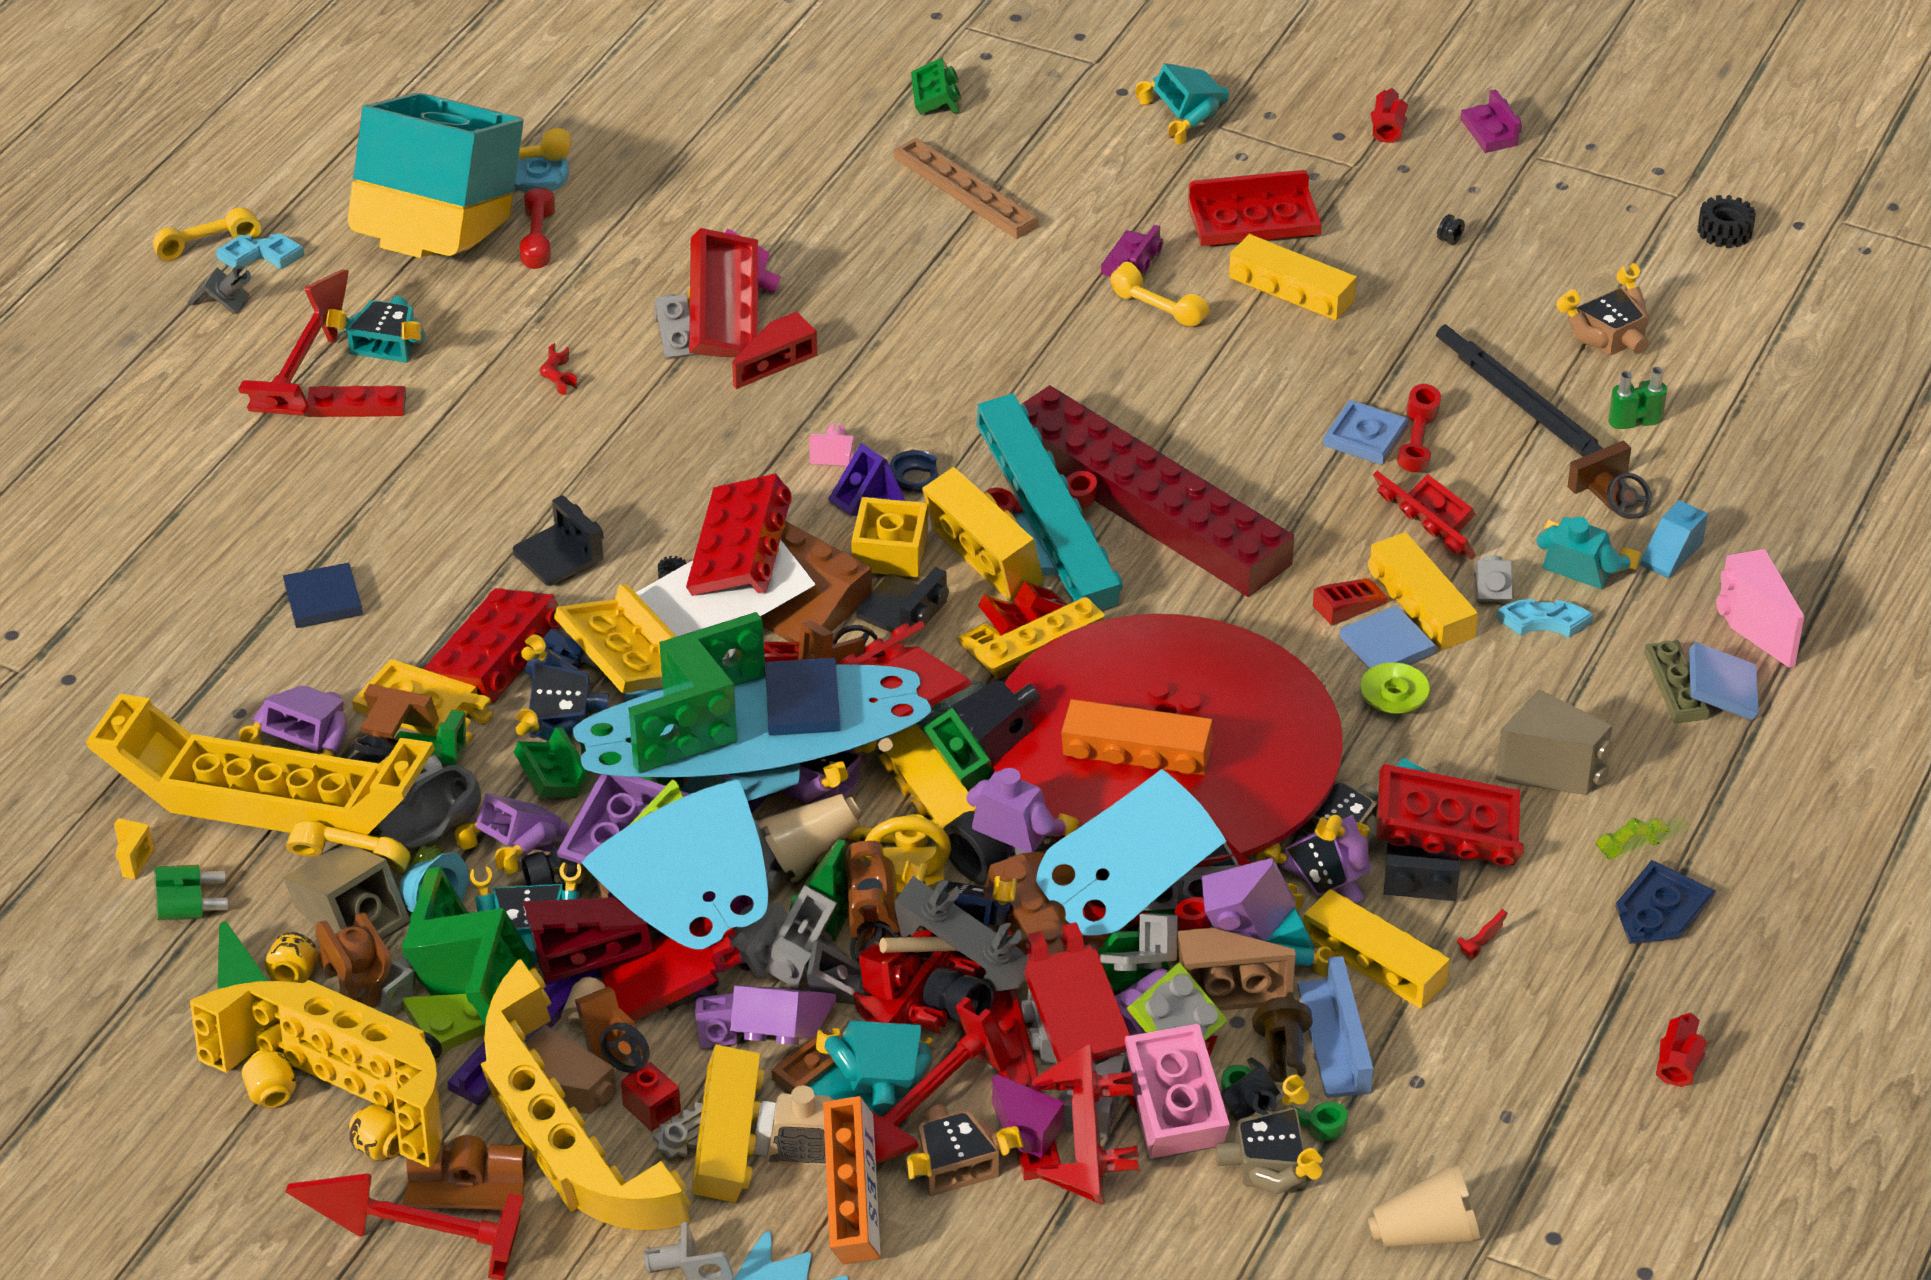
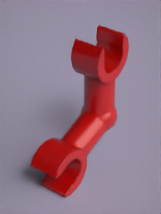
M554 343L549 346L548 359L540 367L539 372L542 377L548 378L556 384V389L560 394L567 395L566 385H571L577 389V377L573 373H561L556 369L558 365L566 364L569 361V347H566L561 353H556Z

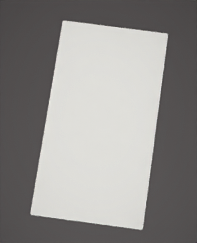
M780 540L779 552L776 555L772 570V578L765 593L758 594L751 584H745L692 596L687 590L686 584L693 561L636 593L676 636H680L753 612H757L759 616H762L815 586V583Z

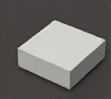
M762 1101L760 1103L754 1133L756 1134L753 1153L755 1155L767 1156L776 1105L774 1102Z

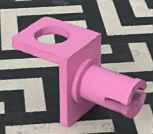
M835 423L827 427L826 434H811L810 463L845 466L846 469L854 455V436L846 435L847 431L841 424H838L837 431H834Z

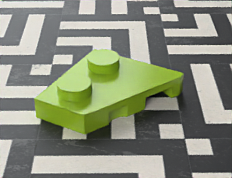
M466 994L417 996L402 999L403 1009L413 1025L433 1035L442 1045L443 1052L485 1034V1027L482 1024L481 1017L474 1006L468 1002Z

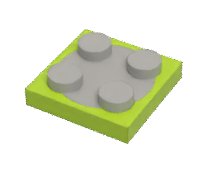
M1180 962L1126 1008L1146 1033L1199 1024L1204 1041L1227 1021V1018Z

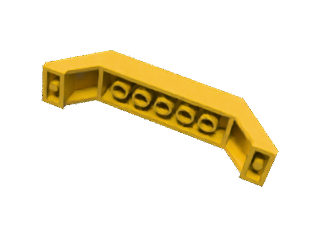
M120 693L86 740L87 747L170 813L291 833L296 823L311 820L320 822L325 826L368 835L405 798L435 750L432 742L400 738L391 754L377 764L191 734L152 705L150 698Z

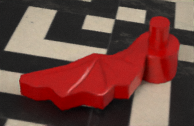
M1501 909L1491 921L1482 927L1476 936L1468 940L1459 937L1457 943L1461 946L1460 951L1471 960L1476 958L1481 951L1480 946L1487 944L1490 939L1496 936L1497 931L1503 927V921L1508 913Z

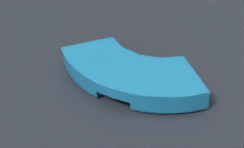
M1533 598L1512 602L1497 609L1496 619L1520 636L1531 631L1547 630L1558 632L1570 638L1592 623L1593 614L1570 602L1556 599L1555 603L1534 602Z

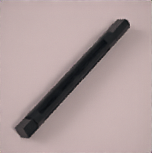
M1446 324L1439 328L1436 337L1458 353V358L1579 455L1584 457L1603 449L1598 445V440L1476 343L1473 341L1468 342Z

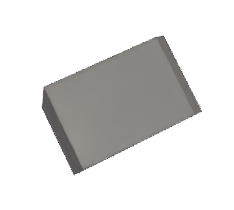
M804 885L769 950L772 951L773 945L782 936L811 953L813 942L825 932L837 902Z

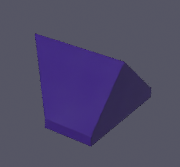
M863 443L859 445L828 498L852 516H858L862 497L906 501L887 459Z

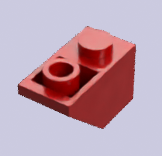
M871 945L859 954L864 991L885 1000L894 999L903 992L920 970V961L914 952L882 953L879 945Z

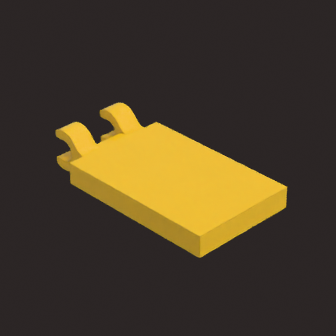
M390 659L352 700L354 711L368 715L370 711L364 697V692L369 684L431 696L439 717L435 728L428 729L403 723L400 727L436 737L439 724L445 722L451 710L465 712L466 730L472 724L471 720L466 718L468 714L481 724H486L494 715L493 712L485 709L491 703V699L484 695H478L476 686L394 659ZM467 731L466 746L475 737L473 733Z

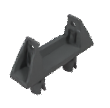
M912 876L894 902L901 936L912 937L919 926H924L985 968L986 973L982 980L988 981L991 984L993 992L1018 988L1025 978L1024 970L1025 966H1028L1027 961L1029 960L1028 955L1016 947L1022 937L1020 930L1018 929L1009 936L1007 933L1011 923H1005L995 933L953 904L959 896V889L956 886L947 893L946 888L949 880L940 881L935 890Z

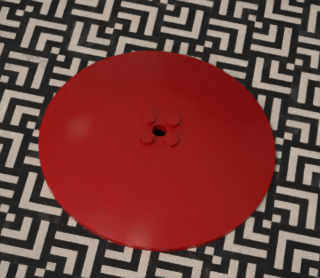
M1142 614L1112 618L1080 627L1053 639L1027 657L1011 673L1005 684L1013 694L1029 683L1036 689L1042 700L1026 711L1034 727L1029 734L992 764L994 773L1005 768L1018 770L1021 780L1033 784L1042 790L1045 806L1053 818H1058L1060 813L1072 816L1080 821L1079 828L1136 789L1161 769H1150L1144 766L1123 763L1114 764L1108 761L1088 758L1079 759L1063 755L1061 732L1071 699L1212 719L1213 744L1205 775L1163 770L1181 784L1202 805L1222 835L1240 853L1248 857L1266 850L1299 830L1324 804L1335 785L1340 771L1343 738L1339 714L1325 686L1301 660L1282 646L1250 630L1223 621L1180 614ZM1061 835L1049 837L1053 838L1056 841H1060L1066 836ZM1236 854L1205 858L1193 868L1212 866L1211 862L1223 861Z

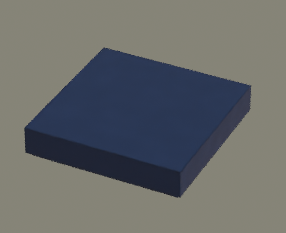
M349 562L283 575L284 586L296 628L363 615L362 605Z

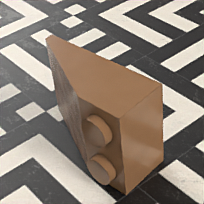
M1217 928L1177 931L1176 964L1179 962L1220 1011L1258 1008L1267 1000L1285 997L1288 992H1293L1295 949Z

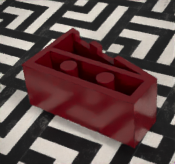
M617 897L522 902L536 957L546 984L653 951L646 921L632 912Z

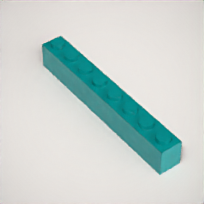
M1014 393L978 403L976 425L1072 601L1075 602L1083 597H1087L1100 610L1117 606L1119 604L1120 590L1123 589L1121 577L1117 571H1113L1110 567L1105 548L1103 546L1099 547L1096 542L1093 526L1090 522H1085L1079 501L1076 498L1072 499L1065 476L1063 474L1059 475L1055 468V460L1052 453L1046 451L1043 447L1042 437L1038 428H1033L1029 422V414L1025 405L1019 404Z

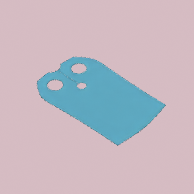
M1161 769L1115 804L1051 846L1040 863L1036 882L1049 900H1055L1063 905L1066 911L1065 919L1069 923L1077 922L1082 935L1113 933L1128 924L1151 902L1224 844L1226 840L1202 805L1181 784ZM1061 864L1070 865L1075 870L1074 880L1065 886L1057 885L1052 879L1053 870ZM1101 868L1109 871V877L1105 881H1100L1096 878V872ZM1090 900H1100L1106 906L1105 916L1099 921H1089L1083 915V907Z

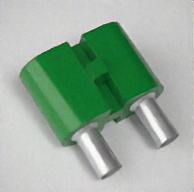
M1661 367L1652 368L1651 380L1641 381L1637 388H1634L1631 383V372L1623 371L1621 373L1620 384L1613 388L1611 394L1608 423L1616 429L1635 428L1636 422L1640 421L1643 426L1656 425L1662 422L1667 386L1662 382L1663 369Z
M199 865L155 866L154 885L157 920L202 919L203 911L228 910L227 897L202 898L200 886L201 884H224L225 871L201 872Z

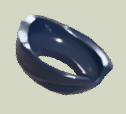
M909 450L895 455L890 462L891 470L898 485L908 491H920L938 477L937 458L925 451ZM910 470L929 472L931 478L923 482L913 483L904 480L903 475Z

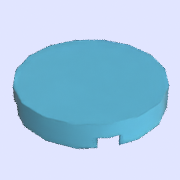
M543 156L519 159L514 187L523 192H527L532 188H547L550 191L560 188L567 182L569 176L566 158L559 161H550Z

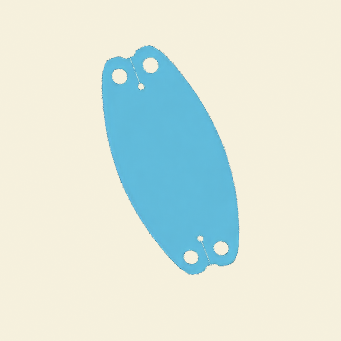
M836 665L840 731L769 735L766 676L734 686L737 742L641 773L633 766L632 745L625 741L631 737L628 707L663 697V690L598 712L577 724L573 728V734L576 741L585 745L586 752L581 755V763L584 769L591 772L628 777L711 776L782 767L856 748L916 724L929 715L931 707L927 699L919 697L916 689L920 686V679L916 672L890 666ZM887 676H897L902 679L903 683L898 688L888 689L884 688L880 681ZM877 698L878 701L875 703L869 702V699ZM898 704H908L913 707L914 711L909 716L898 717L891 713V709ZM599 723H607L612 725L613 731L606 736H595L591 733V728ZM674 724L666 726L660 735L669 733ZM606 752H617L621 755V760L614 765H604L599 762V757Z

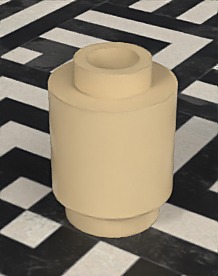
M584 977L575 983L571 989L561 1018L564 1024L573 1032L583 1033L575 999L606 988L598 979Z

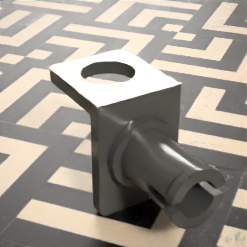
M240 265L235 266L228 275L217 267L198 286L188 300V303L192 305L206 291L230 312L236 314L249 296V293L242 287L250 281L251 274L246 270L240 276L239 273L245 268Z

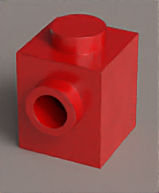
M651 1061L641 1070L629 1073L621 1080L623 1106L651 1132L658 1128L660 1124L670 1120L672 1116L674 1117L681 1113L679 1087Z

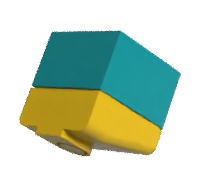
M412 93L363 105L353 179L357 180L352 182L348 212L350 228L361 234L381 238L379 248L418 258L435 253L451 256L471 249L506 223L510 217L513 199L512 192L515 185L524 119L425 93Z

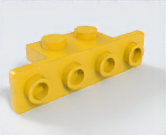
M1083 597L976 647L974 655L991 673L998 672L1012 664L1014 671L1027 657L1048 642L1072 630L1104 621L1105 615L1090 599Z

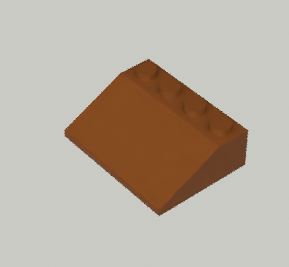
M785 521L781 541L813 580L815 586L760 617L762 618L764 628L789 642H800L801 623L810 620L832 631L853 614L858 606L871 594L872 568Z
M1047 851L1022 853L990 865L985 888H990L993 891L996 876H1000V881L1012 882L1013 878L1017 880L1015 899L1011 902L1008 919L1005 923H1011L1009 928L1011 935L1018 929L1020 930L1022 937L1017 947L1026 954L1027 934L1042 931L1048 946L1049 955L1065 952L1060 940L1061 935H1063L1062 925L1070 924L1065 919V908L1061 903L1049 900L1036 882L1040 863ZM1067 864L1057 866L1052 872V879L1057 885H1068L1075 878V870ZM1096 872V878L1101 881L1100 877ZM1126 925L1120 930H1118L1123 932H1130ZM1112 933L1082 935L1084 947L1091 945L1092 950L1096 949L1098 952L1104 945L1106 937Z

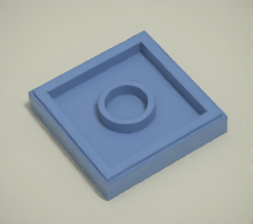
M1349 400L1325 434L1323 446L1383 465L1407 430L1409 419Z
M1397 605L1340 628V638L1369 669L1375 665L1387 662L1409 665L1435 654V644Z
M1694 642L1689 649L1691 698L1753 720L1759 713L1756 664Z

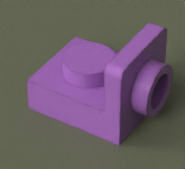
M733 993L696 998L695 1015L701 1048L715 1047L716 1044L725 1046L737 1043L736 1031H730Z

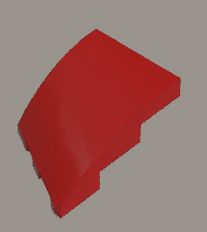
M1027 581L1023 582L1012 603L984 594L978 604L1001 636L1068 605L1052 590Z

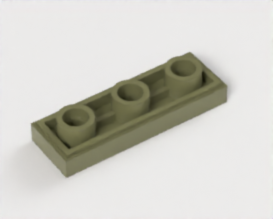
M1666 640L1659 643L1646 644L1645 656L1674 724L1708 720L1709 709L1707 704L1691 698L1690 665L1679 640Z

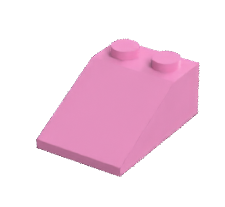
M1765 549L1726 556L1725 568L1721 571L1720 575L1721 592L1716 599L1719 614L1724 615L1730 627L1787 667H1795L1805 616Z
M1193 1024L1126 1036L1125 1044L1130 1071H1132L1134 1078L1132 1083L1135 1091L1139 1123L1149 1158L1215 1147L1216 1143H1224L1230 1124L1200 1025Z

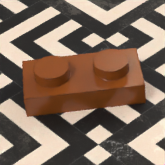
M827 1029L822 1031L826 1035H832ZM817 1035L771 1069L772 1080L790 1094L798 1086H810L836 1066V1063L829 1054H823L816 1049Z

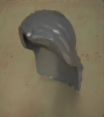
M447 766L418 781L405 801L394 808L375 828L381 833L380 837L393 838L402 843L408 850L436 843L450 828L464 823L476 813L481 802L479 783L475 775L465 769L464 766Z

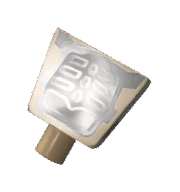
M804 1085L794 1088L791 1094L782 1093L778 1095L767 1162L826 1165L823 1102L832 1101L833 1098L814 1095L813 1089Z

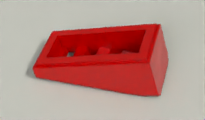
M1370 578L1323 585L1315 588L1313 594V607L1331 626L1388 602V597Z

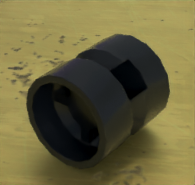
M560 846L551 848L549 855L539 851L521 856L526 886L562 884L563 890H565L566 882L560 875V867L566 862V876L570 878L577 874L578 863L558 857L557 851ZM553 867H557V874H553ZM583 880L577 884L576 890L583 888Z
M945 966L936 968L930 974L923 990L924 1006L944 1010L947 1012L948 1018L961 1023L955 1006L964 997L971 999L978 1016L985 1009L991 1011L994 1001L993 988L988 981L971 975L964 976L962 972Z

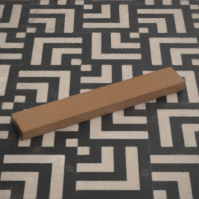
M914 138L894 149V158L1015 239L1039 227L1038 217L918 138Z

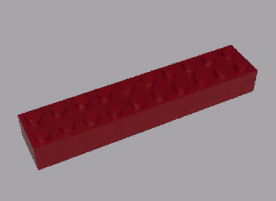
M1049 385L1022 403L1027 408L1029 422L1032 427H1037L1041 434L1043 447L1046 451L1052 453L1055 460V468L1059 475L1063 474L1067 478L1070 474L1077 471H1088L1094 474L1097 479L1096 498L1094 501L1240 593L1250 597L1292 565L1294 534L1061 391Z

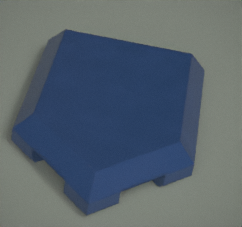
M1651 860L1616 902V909L1629 944L1680 938L1712 899L1716 890Z

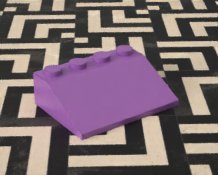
M601 774L558 849V857L582 864L581 862L597 847L629 826L666 786L640 777ZM680 791L683 797L690 795L689 793Z

